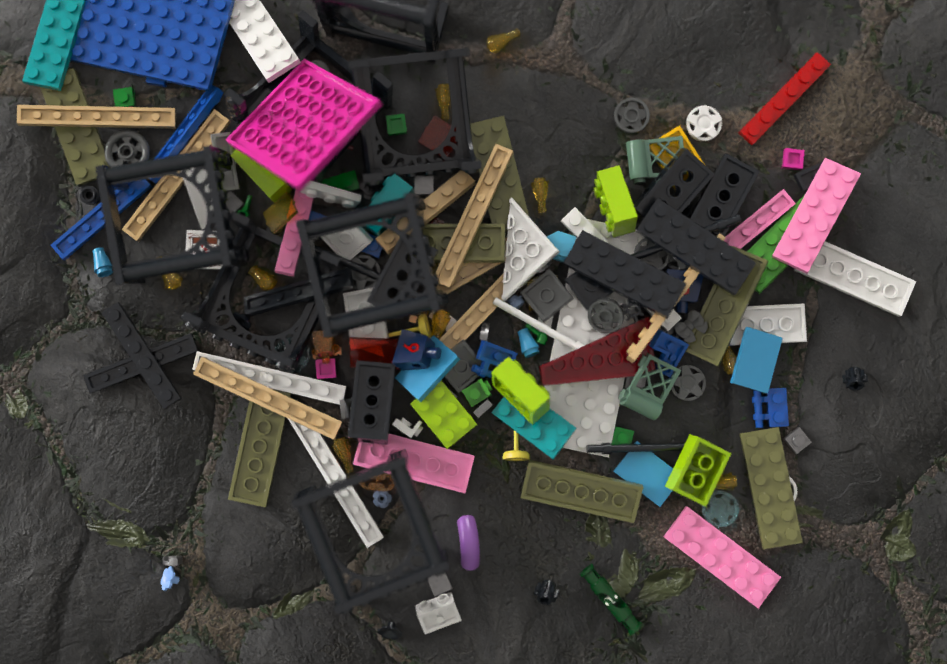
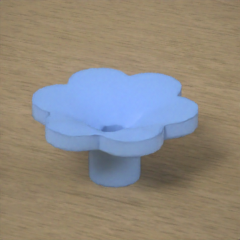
M169 566L163 572L161 585L164 591L170 589L172 584H178L179 576H175L173 566Z

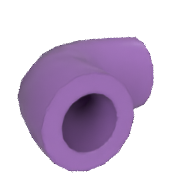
M464 515L457 520L461 566L466 570H475L480 565L478 529L475 517Z

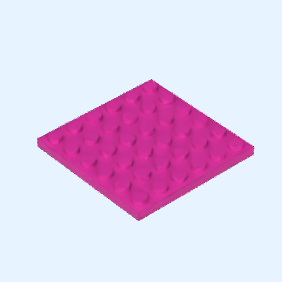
M303 59L229 135L226 141L239 152L294 188L302 191L382 104L379 99L312 62Z

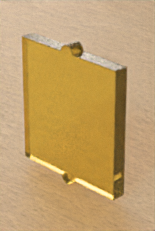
M286 192L263 215L267 221L266 225L275 234L299 212L295 206V201Z

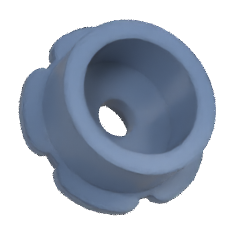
M514 295L507 301L509 305L516 309H519L525 303L522 295L519 297Z
M386 489L377 490L373 494V503L377 507L386 508L392 501V496Z

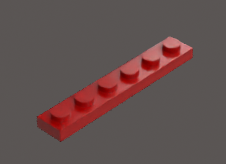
M817 52L738 133L749 144L753 145L831 64Z

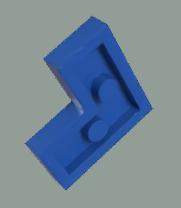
M658 329L649 346L662 352L659 359L677 367L689 344ZM671 369L662 371L663 375L671 377L674 372Z

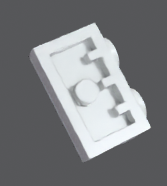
M452 592L422 601L415 606L417 617L425 634L462 621Z

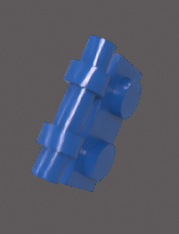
M482 340L475 358L481 360L482 363L480 366L473 364L471 371L477 373L480 377L492 378V370L488 369L490 364L498 366L507 357L516 360L518 353Z
M771 388L765 397H761V392L753 390L754 397H752V403H754L755 410L753 420H755L756 428H763V420H767L768 427L789 426L786 388ZM762 402H766L767 414L762 413Z

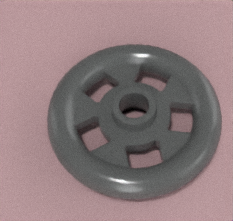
M122 130L109 138L105 146L104 155L107 164L110 167L124 165V161L135 163L149 160L150 148L147 140L140 133L133 130ZM132 138L139 142L136 147L130 143ZM122 139L125 143L118 148L116 142ZM130 150V155L126 156L125 152ZM137 151L142 152L140 160L135 159ZM117 152L120 159L114 161L112 154Z

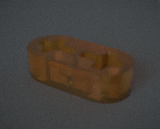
M388 473L371 478L376 479V483L371 482L369 486H366V482L359 483L362 488L368 490L390 491L395 487L392 477ZM386 477H389L392 484L386 488L385 484L379 483V480H385Z

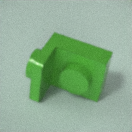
M480 379L462 390L471 407L491 396L490 391L493 389L487 380L483 382Z

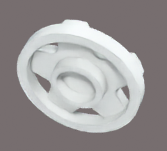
M706 105L694 108L686 119L688 133L698 141L712 140L719 134L722 127L720 114L714 108ZM699 110L698 115H692L694 112ZM718 123V128L716 130L714 125ZM690 124L695 126L694 131H692ZM705 133V134L708 135L709 137H700V136Z

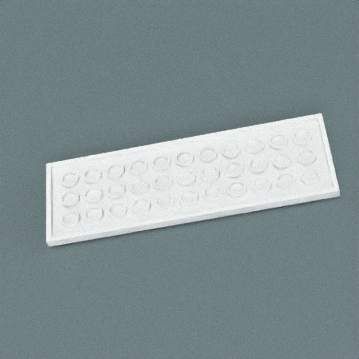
M587 219L611 245L630 255L634 253L636 245L645 238L637 233L636 229L633 233L613 238L611 232L607 231L605 223ZM647 241L643 242L640 246H646ZM569 268L567 277H569L576 271ZM566 283L565 288L574 299L560 310L556 331L584 345L608 335L598 332L590 325L588 311L585 310ZM616 292L606 297L617 301L620 306L622 304L628 305V298ZM632 306L631 308H628V309L631 310V311H630V314H631V315L634 314V313H637V312L634 310V309H635L634 306ZM592 309V316H593V315L596 314V312H595L594 309ZM624 315V321L619 329L635 323L634 319L631 318L627 322V316ZM613 323V328L616 327L619 323ZM554 339L550 361L571 352L573 349ZM625 377L544 385V388L550 393L549 408L577 428L563 448L587 453V445L612 443L620 404L618 397L623 389ZM590 453L609 458V454Z

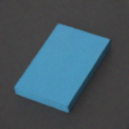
M745 327L730 383L768 394L783 338Z
M434 335L431 337V340L435 343V347L441 349L440 359H431L430 366L427 369L401 370L395 377L420 402L424 400L460 360L456 354Z
M627 452L613 471L625 481L642 484V494L659 507H661L673 491L665 487L673 468L652 452Z

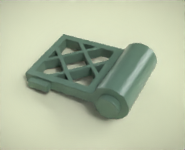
M683 136L649 140L639 139L626 142L630 181H634V184H641L646 182L645 179L656 178L659 173L652 172V164L657 161L665 167L667 164L658 157L664 150L674 157L677 152L674 154L667 148V145L670 142L678 141L679 150L684 148ZM649 144H657L662 148L657 156L650 152Z
M647 353L646 356L642 355L638 362L639 369L631 384L620 392L618 398L621 405L651 420H656L660 416L663 403L681 370ZM649 361H655L658 369L648 372L647 365ZM673 370L671 378L664 380L662 371ZM659 373L661 381L651 384L649 376ZM646 377L648 386L643 388L637 387L638 381ZM662 385L663 392L659 398L654 395L653 388Z

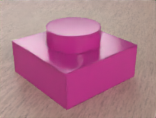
M785 148L782 168L802 170L805 150Z
M335 358L315 360L317 379L337 378Z

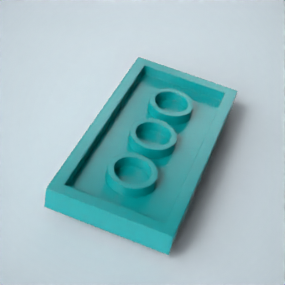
M505 397L501 399L492 411L493 415L553 460L577 430L575 426L550 408L548 412L532 425Z

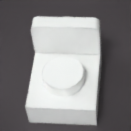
M403 417L401 420L396 418L392 424L410 438L413 436L417 437L423 429L421 426L423 422L421 420L412 429L410 427L412 424Z

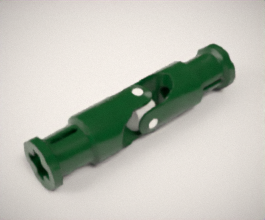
M593 564L588 565L580 572V576L584 577L591 585L590 588L596 596L604 603L619 623L622 622L627 628L629 635L635 634L643 626L642 622H639L634 617L632 610L615 592L608 581L597 573Z

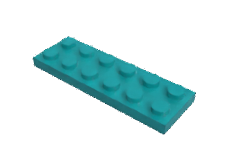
M46 0L22 81L25 84L58 91L62 90L86 0Z

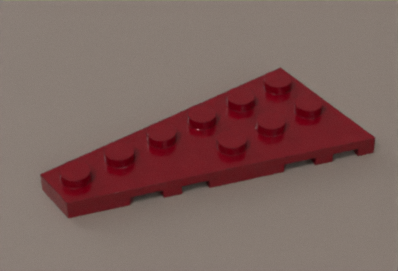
M650 316L539 366L541 386L635 376L639 369L637 364L642 355L646 356L649 353L654 356L653 348L649 346L652 338L633 363L626 359L629 355L626 351L632 343L637 344L640 338L638 335L643 328L648 329L650 327ZM650 360L647 365L648 372L655 370V362L653 360Z

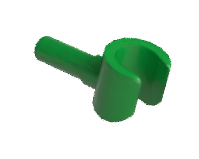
M252 195L247 196L243 209L237 213L241 214L244 212L246 217L250 218L248 210Z
M529 324L525 325L528 330L537 335L535 340L541 345L546 344L548 337L545 333L539 332Z

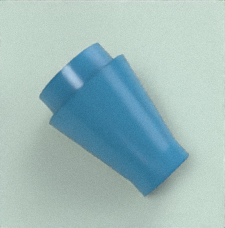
M99 247L92 250L94 272L97 273V276L106 277L113 273V266L104 248Z
M528 328L518 331L521 353L524 354L525 358L537 355L539 353V345Z

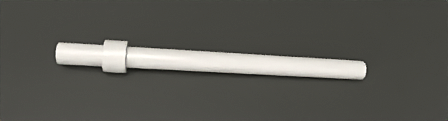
M497 297L492 303L573 350L584 346L583 343L571 340Z

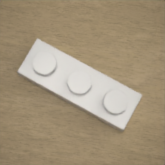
M310 181L300 191V193H304L307 197H318L328 203L336 202L346 208H355L361 201L360 194L315 181Z

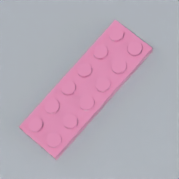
M825 158L777 245L772 258L808 274L861 173Z
M390 433L388 445L358 443L353 465L370 468L385 462L388 455L406 449L408 454V463L406 465L412 480L466 493L475 458L474 455Z
M685 506L663 536L758 609L781 578L687 506Z

